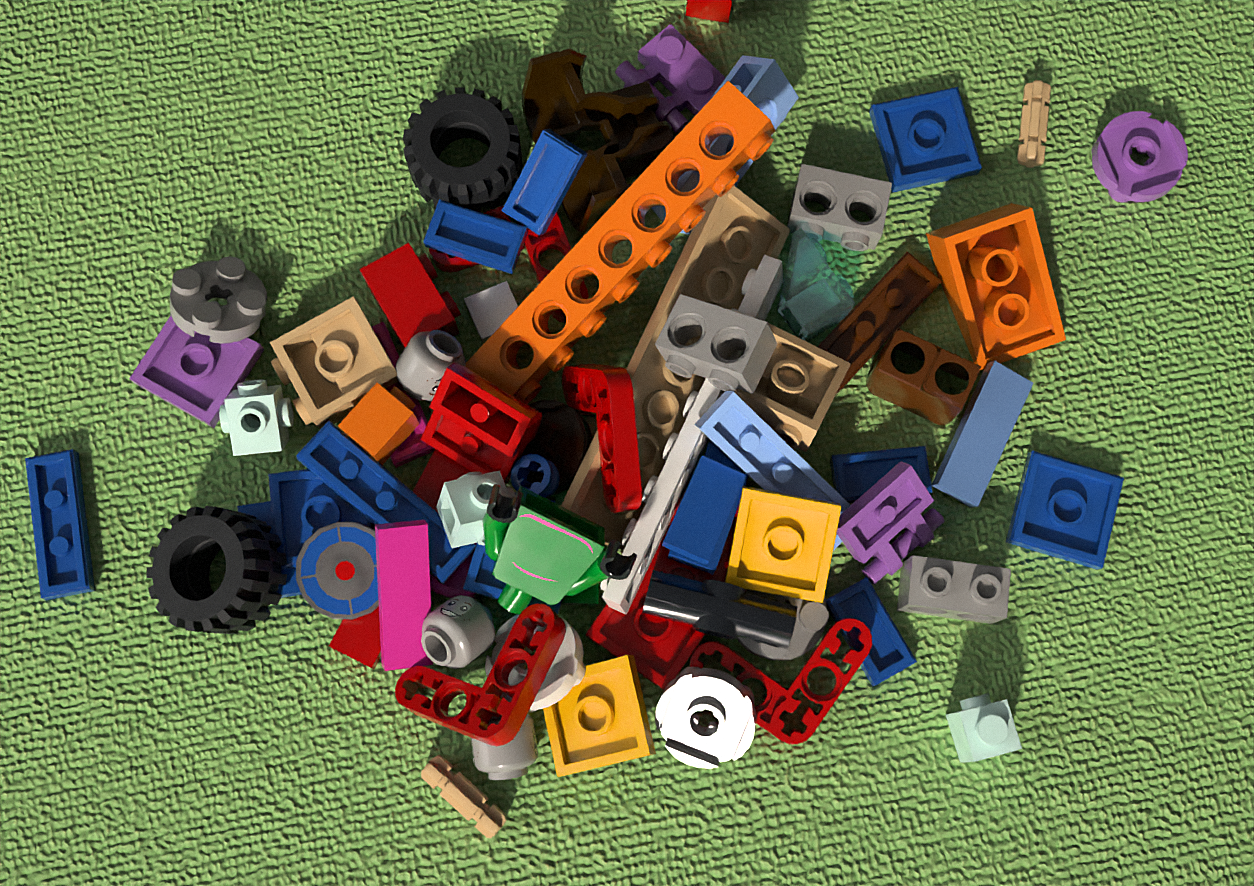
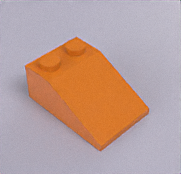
M1010 203L926 233L938 278L942 280L941 285L973 362L981 366L980 371L985 369L987 363L995 360L1003 363L1066 340L1032 207Z

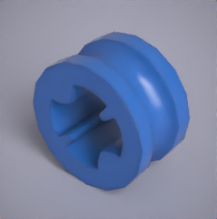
M538 454L522 456L515 462L511 470V483L516 492L520 486H523L548 499L556 492L559 486L560 474L558 468L553 462ZM539 471L544 474L541 483L527 481L530 472L536 473Z

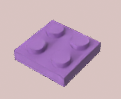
M170 316L129 379L141 388L215 428L220 420V406L225 404L224 399L233 390L238 389V383L245 381L265 349L261 344L248 337L237 342L223 344L210 342V336L202 335L196 331L193 337L182 331L176 325L172 316Z

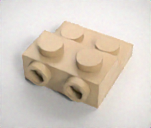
M354 296L270 342L277 355V358L273 359L271 364L285 386L292 382L299 395L292 402L306 425L313 422L321 429L328 421L336 424L351 412L376 383H379L386 389L399 382L395 367Z
M768 323L778 344L754 393L751 394L737 388L735 393L793 450L799 448L807 452L851 363Z

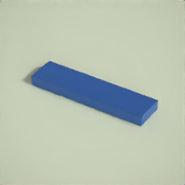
M328 421L296 455L298 461L374 526L376 524L425 520L428 524L430 574L442 584L450 578L475 549V544L451 548L439 514L332 422Z

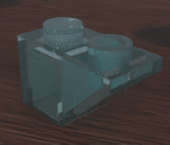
M802 228L793 233L788 248L777 310L795 336L809 342L842 321L850 313L855 302L852 299L854 297L853 290L847 280L840 274L836 276L826 263L827 255L821 244L815 238L809 239Z

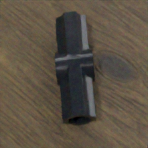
M653 570L642 613L693 625L692 629L720 638L736 639V637H740L756 643H764L776 648L787 649L793 635L798 606L746 594V589L726 582L707 579L699 582L679 575Z

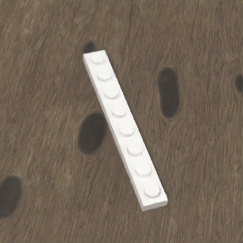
M764 255L758 269L751 268L744 280L742 295L745 296L739 309L732 308L731 310L765 321L783 283L782 261ZM745 350L732 353L728 360L739 358ZM705 378L699 392L694 390L689 395L683 411V417L686 418L685 423L679 434L674 432L668 439L663 452V459L666 460V463L659 477L653 475L648 481L642 498L646 505L639 519H631L623 534L622 545L625 546L622 555L630 556L633 553L637 554L630 575L623 580L609 577L601 582L600 588L604 590L602 598L608 607L627 615L709 440L694 424L725 391L712 385L708 378Z

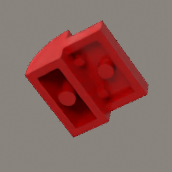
M455 362L446 368L429 406V408L433 409V413L420 440L472 472L485 474L500 470L506 485L510 480L511 470L515 462L521 458L527 444L535 438L542 421V413L461 363Z

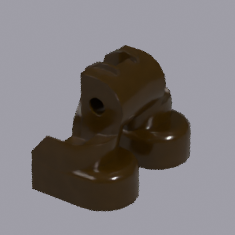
M566 49L530 59L522 90V107L527 128L535 145L545 129L554 131L572 144L577 141L581 131H600L606 142V145L595 151H585L588 154L562 201V206L571 225L577 231L584 232L590 230L633 184L627 185L625 178L642 174L675 137L672 133L671 124L667 121L659 122L655 115L659 108V99L654 95L648 81L608 93L592 92L585 94L582 74L587 56L572 49Z

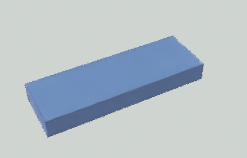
M995 360L987 363L931 486L970 508L979 506L1033 386V382Z

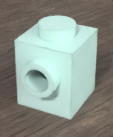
M989 693L961 700V711L946 714L960 763L976 762L1022 749L1007 699L991 702Z

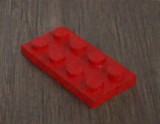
M681 498L627 615L608 607L606 604L585 634L586 637L616 658L634 655L637 672L664 690L667 684L676 678L705 634L692 629L693 625L642 613L652 571H663V573L679 575L699 582H703L706 579L725 582L738 508L716 571L712 575L667 558L670 549L662 546L682 501Z

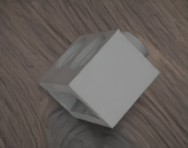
M801 164L795 183L787 227L791 233H795L798 238L805 241L819 242L824 239L841 243L842 247L852 251L875 250L883 234L892 182ZM808 201L819 202L826 211L821 213L812 212L804 203ZM854 210L862 211L868 215L870 221H856L850 212Z
M680 294L655 346L666 361L665 366L677 375L691 378L693 374L708 378L712 385L723 391L732 390L735 392L737 388L753 394L778 343L767 321ZM701 336L696 343L685 346L691 338ZM745 350L739 358L728 360L732 353Z
M912 555L903 562L901 567L897 611L988 624L996 623L1007 618L1011 569Z

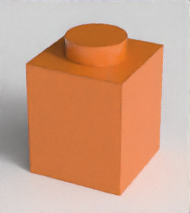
M376 383L341 421L338 427L377 462L383 465L420 423L412 412L416 405L407 395L395 386L388 392L379 383Z

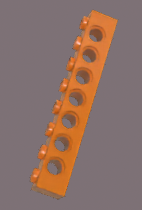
M727 81L465 363L466 367L524 403L528 404L540 392L542 386L539 382L550 370L557 372L564 367L574 355V351L571 348L583 335L588 338L597 332L607 319L604 313L616 300L622 303L630 297L639 285L637 278L649 265L655 268L669 255L672 250L671 241L682 230L687 233L702 220L706 213L703 207L716 194L722 197L735 185L739 179V174L736 172L749 158L756 161L769 149L773 142L771 135L776 131L771 120L731 82ZM721 135L733 137V147L727 154L715 156L710 153V147L714 139ZM691 170L699 172L700 180L696 188L689 192L678 191L677 182L684 172ZM654 206H664L666 217L663 223L656 228H647L644 221L647 211ZM621 241H630L632 244L630 258L624 263L615 264L612 259L614 247ZM596 275L599 280L597 293L592 298L583 299L580 294L582 281L588 276ZM563 310L566 315L565 327L559 333L552 334L548 328V319L553 312ZM529 344L533 349V360L528 367L521 369L517 364L516 354L520 347Z

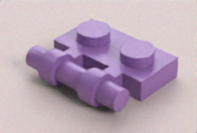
M671 24L638 51V60L645 66L644 69L637 70L628 60H625L615 71V74L625 83L624 88L646 81L649 82L654 95L659 99V108L655 112L658 121H667L671 124L672 131L677 135L689 123L680 112L687 108L696 116L725 80V77ZM660 81L673 95L665 98L653 85Z
M902 461L839 517L837 535L853 558L863 564L872 556L874 558L862 570L864 576L872 584H876L886 574L892 576L903 566L901 560L917 546L924 547L934 538L933 532L945 522L942 515L934 508H931L923 516L920 514L934 500L913 467ZM904 529L905 532L890 544L889 541Z

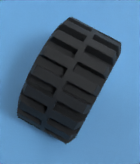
M455 87V94L446 95L445 90L435 93L437 100L432 103L426 98L419 104L421 114L412 112L408 119L410 129H404L403 134L405 159L416 188L418 187L420 195L426 202L433 200L435 208L439 200L482 213L481 207L488 205L491 210L500 206L499 196L502 195L508 199L513 189L512 183H516L521 174L522 152L518 127L514 125L512 113L508 108L502 110L501 101L495 96L486 100L484 91L474 89L471 95L466 94L465 87ZM459 139H476L489 147L488 152L480 161L467 167H454L439 160L443 149Z
M193 507L187 509V515L177 514L170 520L171 529H161L157 535L160 543L158 547L152 546L149 557L154 559L152 567H147V578L153 579V585L148 590L151 599H159V603L155 608L161 616H170L169 623L176 627L185 628L187 631L238 634V631H249L255 628V620L265 621L271 615L268 608L269 605H278L282 597L277 592L279 584L286 585L287 574L281 573V566L287 564L286 553L277 552V548L282 545L279 536L269 533L272 527L265 521L257 520L256 516L219 507ZM222 549L226 558V572L220 587L213 593L209 581L210 566L216 554Z

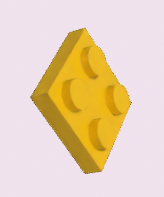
M742 486L725 582L744 589L823 603L842 507L840 503Z
M625 655L585 666L586 671L583 680L578 685L573 686L569 693L560 701L547 708H543L557 777L656 754L634 655Z

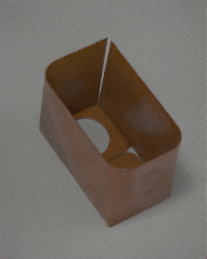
M897 328L879 352L867 377L866 385L868 390L877 397L935 424L947 425L963 409L981 366ZM893 348L924 361L923 367L913 374L899 372L891 362ZM939 368L965 381L969 380L967 388L962 393L956 395L944 393L938 388L935 381L937 369Z

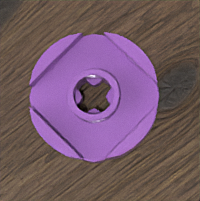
M1144 111L1127 112L1111 120L1094 142L1091 149L1093 169L1098 180L1108 190L1112 199L1121 203L1128 201H1153L1167 194L1179 181L1182 170L1187 164L1188 150L1182 134L1169 121L1165 120L1164 123H1161L1157 119L1149 118L1152 113ZM1131 148H1136L1139 154H1148L1149 159L1146 160L1144 166L1138 165L1131 159Z

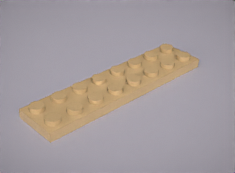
M735 186L722 197L716 194L703 207L706 213L702 220L693 228L626 368L632 381L642 498L650 478L653 475L659 477L666 463V460L663 459V452L668 439L674 432L679 434L685 423L686 418L683 417V411L689 395L694 390L699 392L705 381V377L693 374L691 378H686L670 371L665 366L666 361L655 346L679 295L682 294L729 310L732 308L738 310L745 296L742 295V287L751 268L757 270L764 255L778 259L790 232L787 226ZM701 336L691 338L685 346L696 343ZM597 430L561 506L604 527L605 544L609 545L611 540L616 539L620 542L618 551L623 553L625 546L622 545V538L625 529L631 519H639L646 503L641 501V506L636 510L612 513L608 509L603 493Z

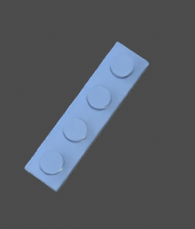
M725 391L694 424L763 490L840 503L842 506L840 515L851 506L734 391ZM836 533V538H835V543H834L833 551H834V550L841 544V542H842V540L839 538V536L837 535V533Z

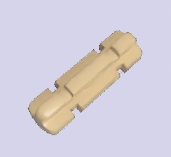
M1042 80L1026 83L1023 90V103H1027V105H1023L1021 111L1019 142H1023V144L1018 145L1017 161L1019 164L1026 166V168L1040 166L1045 161L1046 146L1042 145V143L1047 141L1049 106H1045V104L1050 103L1051 86L1050 84L1043 83Z
M442 755L432 758L421 772L422 779L433 789L437 786L441 788L440 795L468 821L473 818L477 822L474 827L486 838L495 836L506 823L507 815L496 804L490 807L486 803L489 798L461 772L455 775L451 771L454 766Z

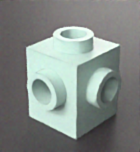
M249 380L238 383V389L233 390L224 399L225 404L220 406L219 411L221 428L224 433H230L233 456L282 451L290 440L288 426H293L294 420L290 398H283L281 385L267 386L266 380Z
M500 470L485 474L470 472L457 480L444 482L436 508L451 548L477 542L479 545H485L482 520L486 513L494 484L500 485L499 493L502 496L509 498L516 496L511 487H506Z

